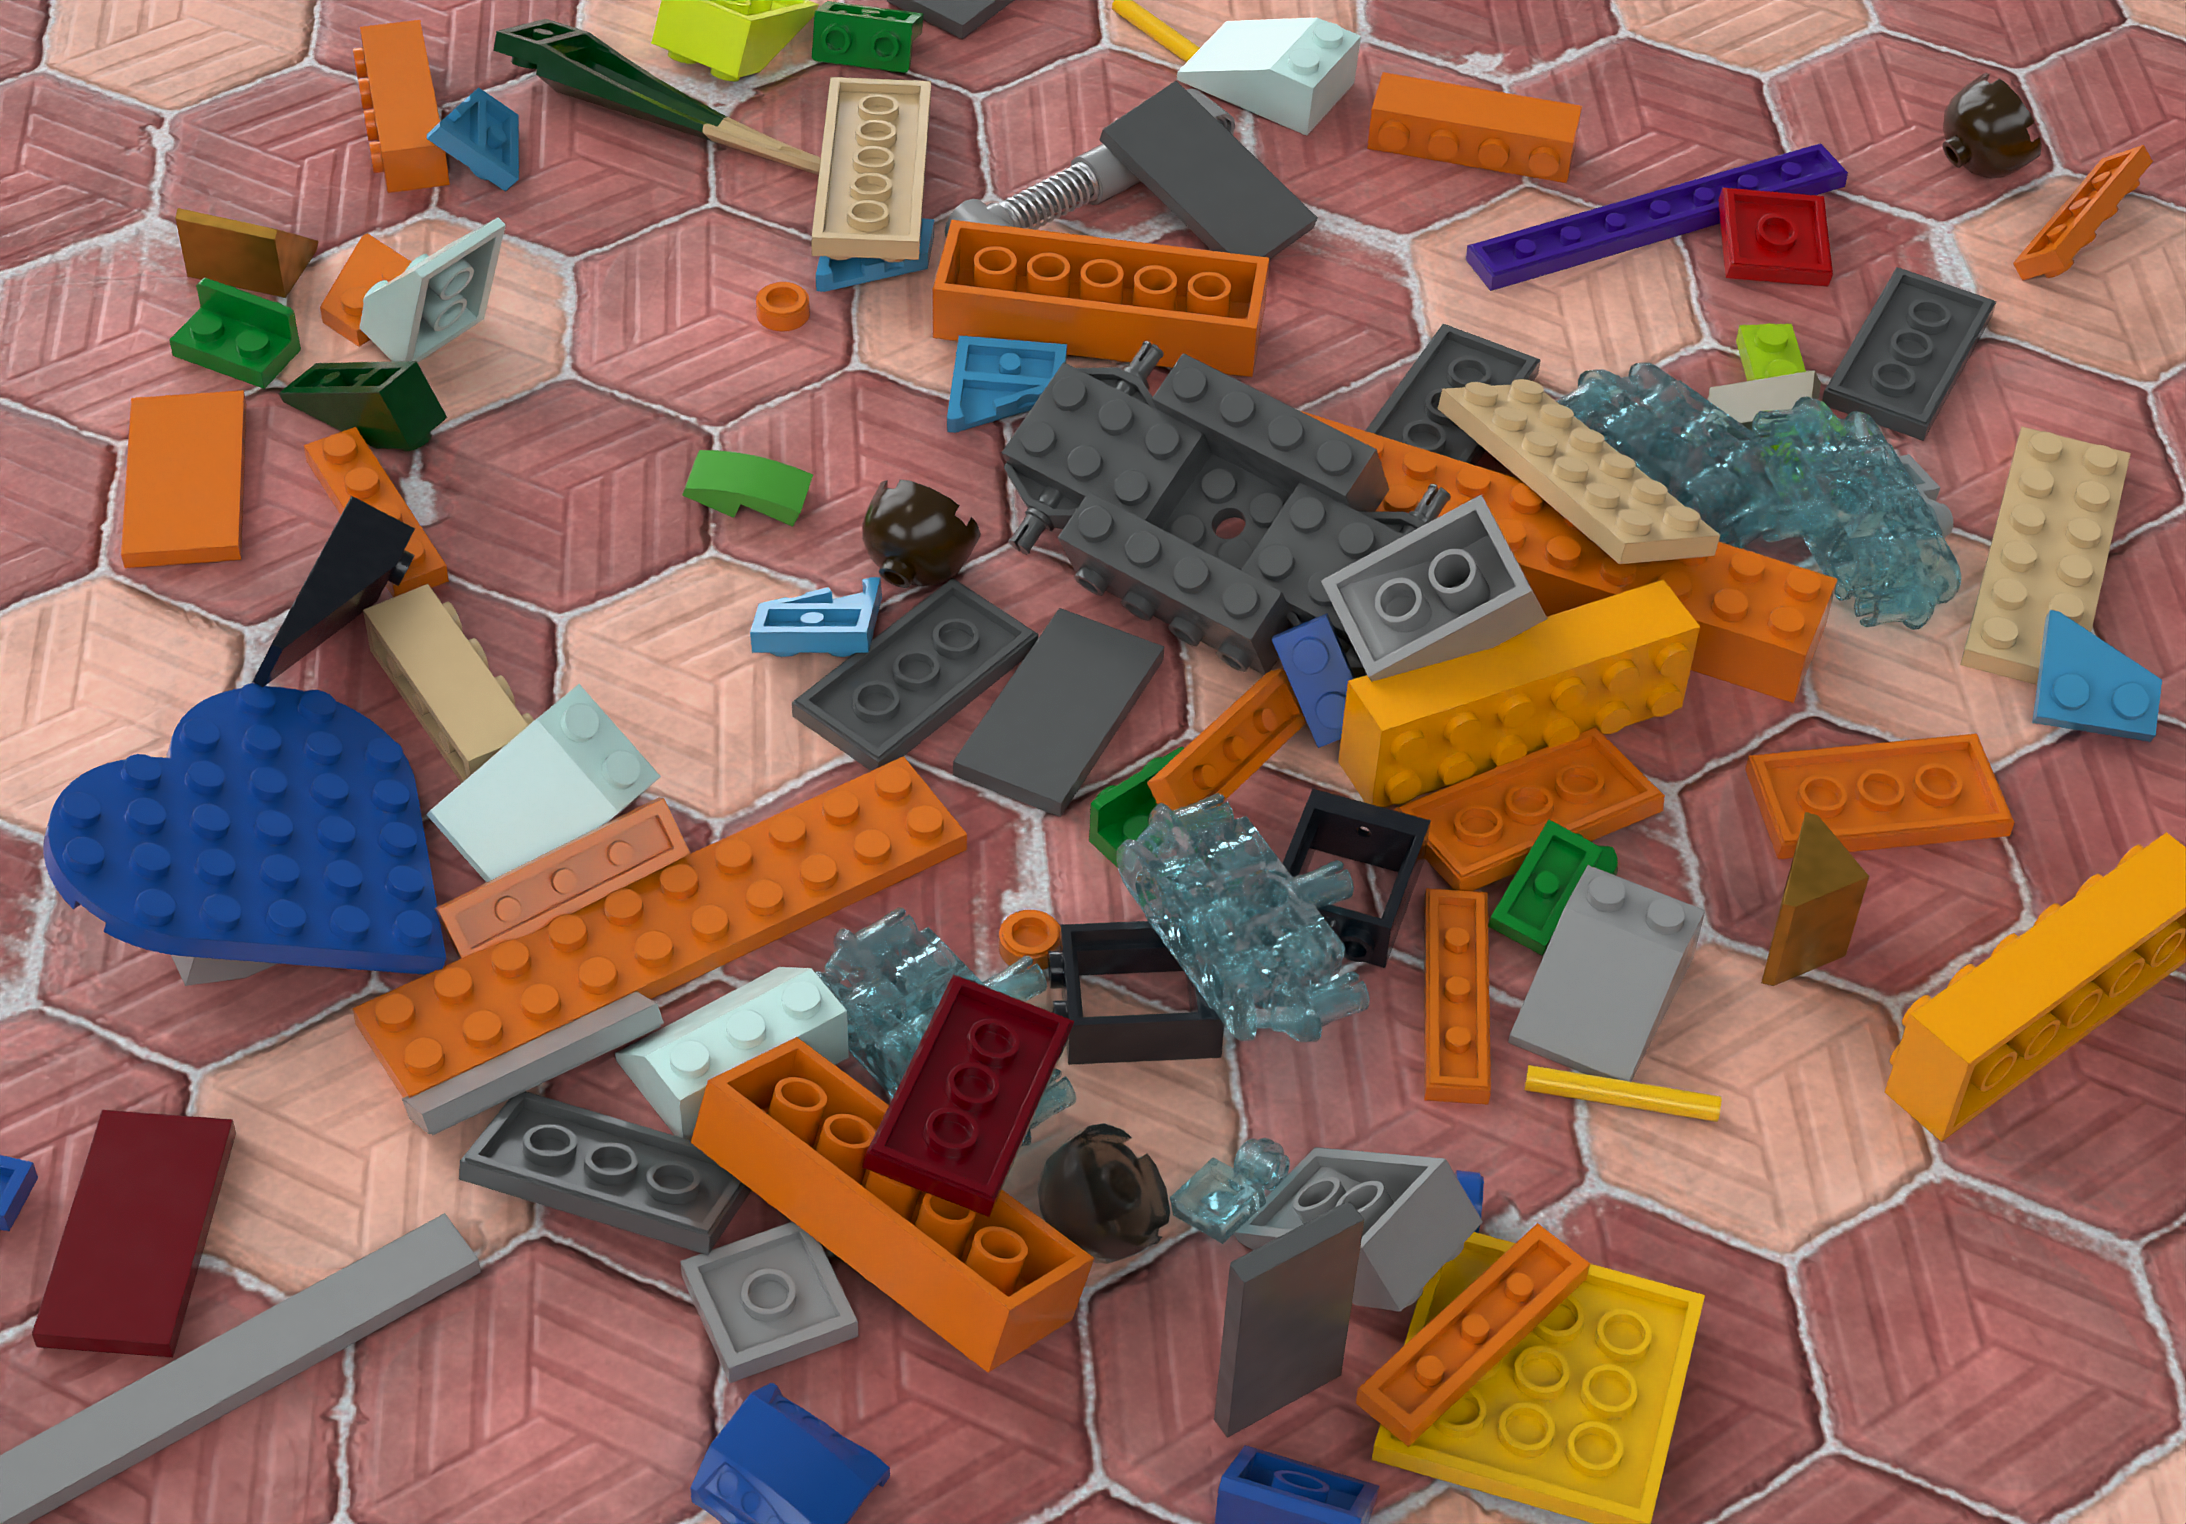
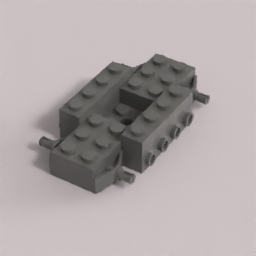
M1149 341L1142 343L1141 348L1129 366L1123 369L1118 367L1074 368L1063 362L1001 452L1007 462L1004 469L1028 508L1025 512L1026 517L1008 540L1009 544L1019 552L1021 550L1023 554L1028 555L1044 529L1051 532L1054 528L1063 529L1058 536V540L1076 572L1074 578L1081 586L1098 596H1103L1105 591L1122 599L1121 604L1129 612L1140 619L1150 621L1153 616L1169 624V630L1176 637L1189 645L1198 646L1200 641L1218 650L1216 654L1222 661L1241 672H1246L1248 667L1263 675L1270 672L1279 658L1272 642V637L1328 613L1355 678L1367 675L1321 580L1433 521L1451 499L1450 494L1442 487L1438 490L1436 484H1430L1414 511L1409 513L1375 512L1389 491L1377 449L1182 353L1152 397L1149 392L1150 386L1146 379L1164 356V353L1155 344L1151 346ZM1236 517L1245 521L1243 531L1234 538L1224 539L1216 535L1219 524L1228 518Z

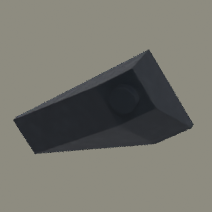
M351 496L252 682L262 687L266 686L363 613L364 609L375 604L388 581L399 586L415 556L405 550L415 528Z

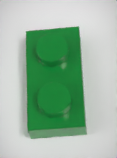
M1548 819L1492 913L1488 927L1543 956L1562 912L1587 865L1596 866L1603 848Z

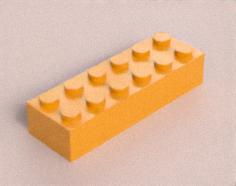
M1663 579L1548 616V619L1490 649L1371 682L1368 675L1349 680L1338 763L1365 803L1384 808L1393 804H1404L1416 796L1454 785L1493 768L1525 757L1545 747L1551 748L1578 739L1580 733L1594 727L1602 734H1612L1628 725L1652 717L1666 716L1683 706L1700 630L1699 624Z
M2167 832L2145 848L2141 844L2134 846L2123 856L2114 870L2104 877L2099 873L2091 876L2081 886L2076 896L2063 906H2060L2058 903L2050 905L2038 917L2032 928L2020 936L2012 933L2005 937L1996 946L1991 956L1977 967L1973 964H1968L1961 968L1951 979L1946 989L1933 998L1929 995H1924L1916 1000L1902 1019L1905 1030L1900 1044L1893 1051L1889 1060L1893 1067L1885 1093L1942 1142L2186 963V847Z

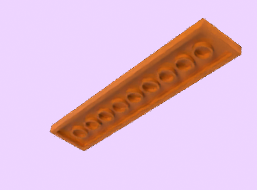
M903 756L699 849L571 914L561 915L555 918L548 926L534 933L474 952L444 966L443 969L435 970L352 1008L355 1024L402 1097L408 1096L410 1098L637 991L647 998L653 999L967 850V833Z

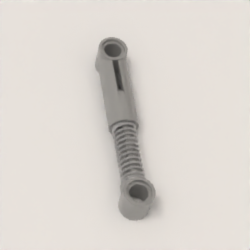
M1191 88L1187 90L1232 135L1234 134L1235 120L1228 112L1197 89ZM1101 144L1075 157L1071 161L1070 168H1065L1062 172H1058L1056 175L1050 176L1048 179H1044L1040 183L1028 187L1026 190H1022L1019 194H1014L1005 201L988 205L979 199L964 201L950 214L946 222L945 236L947 238L951 220L1018 228L1029 227V229L1037 230L1039 226H1045L1046 223L1059 219L1061 215L1073 212L1075 208H1080L1082 204L1098 205L1141 183V181L1104 144Z

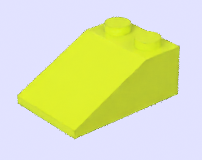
M661 0L651 44L669 50L668 57L675 61L686 64H696L698 62L710 67V73L713 76L726 81L736 82L740 80V77L761 72L814 17L815 10L818 9L819 4L809 0Z

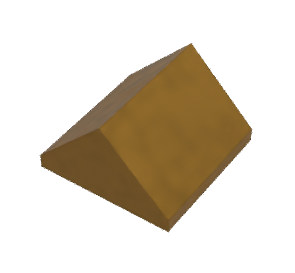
M177 208L175 217L187 277L202 280L203 278H208L225 285L286 298L317 252L319 241L274 228Z
M1805 812L1761 981L1763 984L1778 985L1845 957L1848 951L1870 876L1816 814Z

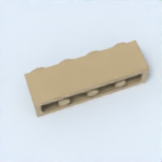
M428 584L363 610L370 651L461 783L534 721L529 713L521 715L517 710L513 693L502 675L497 677L492 675L484 650L477 639L472 638L468 640L462 632L459 616L450 602L442 604Z

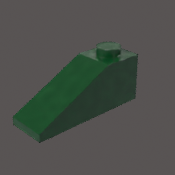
M417 361L315 363L279 392L284 403L340 431L356 427L365 442L376 449H402L404 452L418 449L432 438L431 431L448 418Z

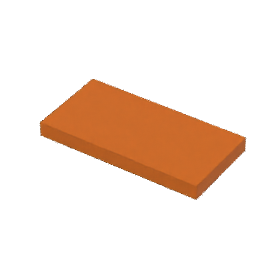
M244 390L131 398L121 545L124 568L241 560L247 410Z
M1594 727L1580 733L1578 739L1551 748L1545 747L1525 757L1397 807L1394 811L1431 820L1425 859L1453 890L1474 891L1517 873L1548 819L1576 834H1581L1589 841H1593L1662 812L1665 795Z
M1977 733L1749 755L1745 768L1777 859L1793 858L1805 812L1818 815L1849 852L2006 837L2011 835L2015 823Z

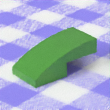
M699 450L682 496L733 518L742 504L793 527L801 513L813 474L755 455L718 450Z

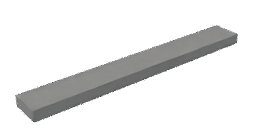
M444 1213L0 1455V1524H29L476 1276L481 1273L479 1259Z

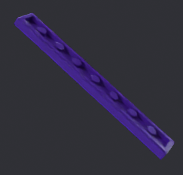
M1820 143L1467 245L1465 260L1488 289L1493 291L1720 224L1718 199L1723 187L1819 195L1845 187L1848 172Z

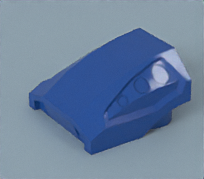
M771 1382L749 1394L710 1444L690 1487L692 1503L707 1511L721 1524H848L877 1485L881 1487L885 1485L890 1478V1467L871 1451L843 1437L828 1424L786 1399L778 1386Z

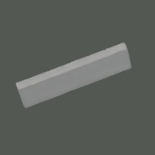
M636 991L409 1098L406 1096L402 1098L409 1119L429 1135H435L661 1027L664 1021L657 1003Z

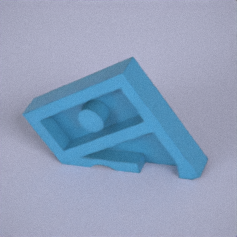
M477 88L427 133V140L468 166L478 178L486 181L489 180L505 192L519 180V115L482 89Z

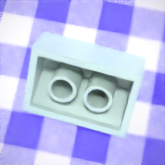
M777 967L616 1052V1061L675 1136L691 1140L709 1079L795 1037L801 1039L834 1065L849 1058L847 1010L812 968Z

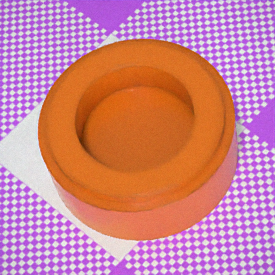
M775 282L763 287L756 296L757 319L761 325L773 331L784 332L800 328L808 321L810 316L809 295L804 288L794 283Z
M1021 910L1008 916L1001 924L999 930V952L1005 963L1016 970L1037 972L1047 969L1048 951L1060 950V925L1051 915L1045 912Z

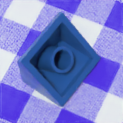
M1245 1445L1221 1477L1215 1524H1369L1380 1486Z

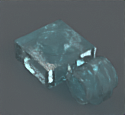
M1251 1138L1238 1150L1234 1160V1168L1213 1157L1170 1196L1173 1216L1224 1244L1266 1204L1264 1189L1273 1191L1287 1176L1290 1160L1284 1154L1283 1147L1269 1138H1261L1259 1140Z

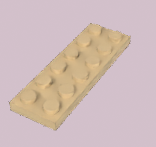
M830 77L812 229V256H827L834 260H847L852 257L880 258L887 262H901L905 259L919 260L931 104V81Z
M1518 379L1514 380L1511 385L1491 386L1485 383L1471 382L1463 388L1442 389L1438 410L1618 564L1715 556L1720 534L1702 521L1697 511L1685 507L1667 492L1668 489L1665 485L1652 480L1635 466L1636 463L1633 459L1616 451L1604 441L1605 438L1602 434L1589 429L1574 416V412L1570 408L1560 405L1546 394L1543 386L1530 380Z
M2021 426L1960 665L2037 685L2045 618L2050 610L2059 611L2089 632L2092 631L2131 453Z

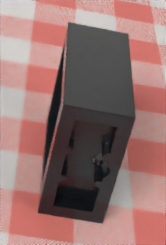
M1312 788L1270 893L1266 935L1283 939L1290 944L1305 945L1337 954L1354 962H1365L1385 968L1425 861L1431 820ZM1360 827H1365V828L1369 829V831L1363 830V829L1360 828ZM1315 850L1398 872L1382 918L1298 895Z
M1212 918L1061 924L1060 950L1048 951V973L1050 989L1061 988L1062 1000L1053 1001L1052 1012L1075 1021L1066 1044L1068 1065L1221 1058L1225 1015ZM1186 972L1190 1013L1083 1017L1079 978L1081 975Z

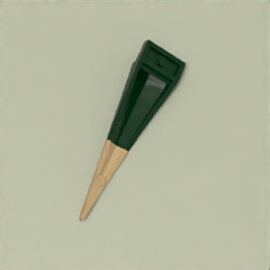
M542 19L496 31L493 51L511 56V62L514 65L537 69L536 75L558 93L819 175L820 157L760 133L689 97L627 59L590 32L549 19Z

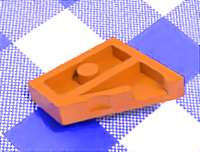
M370 234L363 235L320 306L323 323L358 347L371 340L359 328L364 296L376 283L382 280L390 282L404 273L411 261Z

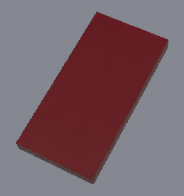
M953 974L866 1152L862 1168L990 1217L1067 1044L1075 1021Z
M113 1110L101 1111L32 1331L36 1347L173 1358L236 1136L233 1119Z

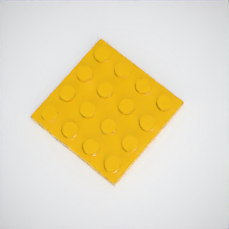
M1473 1232L1464 1242V1248L1461 1253L1453 1260L1445 1263L1423 1287V1293L1418 1298L1405 1344L1515 1243ZM1590 1264L1587 1279L1409 1447L1380 1424L1374 1443L1372 1460L1593 1524H1651L1705 1295Z

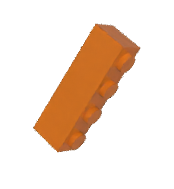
M411 20L360 27L362 47L353 48V55L368 141H375L369 142L373 172H384L388 193L450 185L446 152L427 140V133L440 122L421 21Z
M1382 72L1371 109L1367 149L1567 183L1576 147L1582 106Z

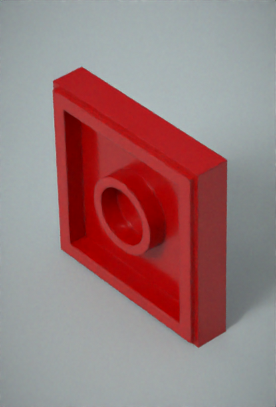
M1722 188L1718 201L1726 278L1829 286L1833 270L1824 196Z

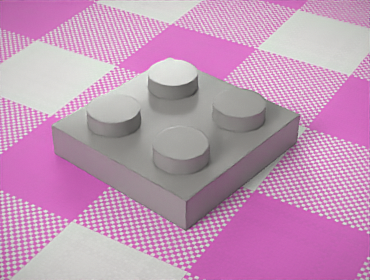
M794 1222L713 1249L709 1255L701 1253L680 1261L681 1275L729 1383L858 1337L857 1318L821 1244Z

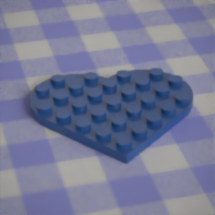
M250 683L242 688L213 695L199 702L181 718L172 735L166 758L135 754L126 759L93 768L73 780L61 792L51 810L44 837L43 854L49 877L55 888L72 909L77 908L81 904L90 913L106 922L103 932L133 946L163 954L186 957L423 975L443 969L446 953L440 919L434 909L437 907L413 770L403 753L402 747L382 728L361 713L337 702L330 694L324 691H302L270 686L262 687L256 683Z

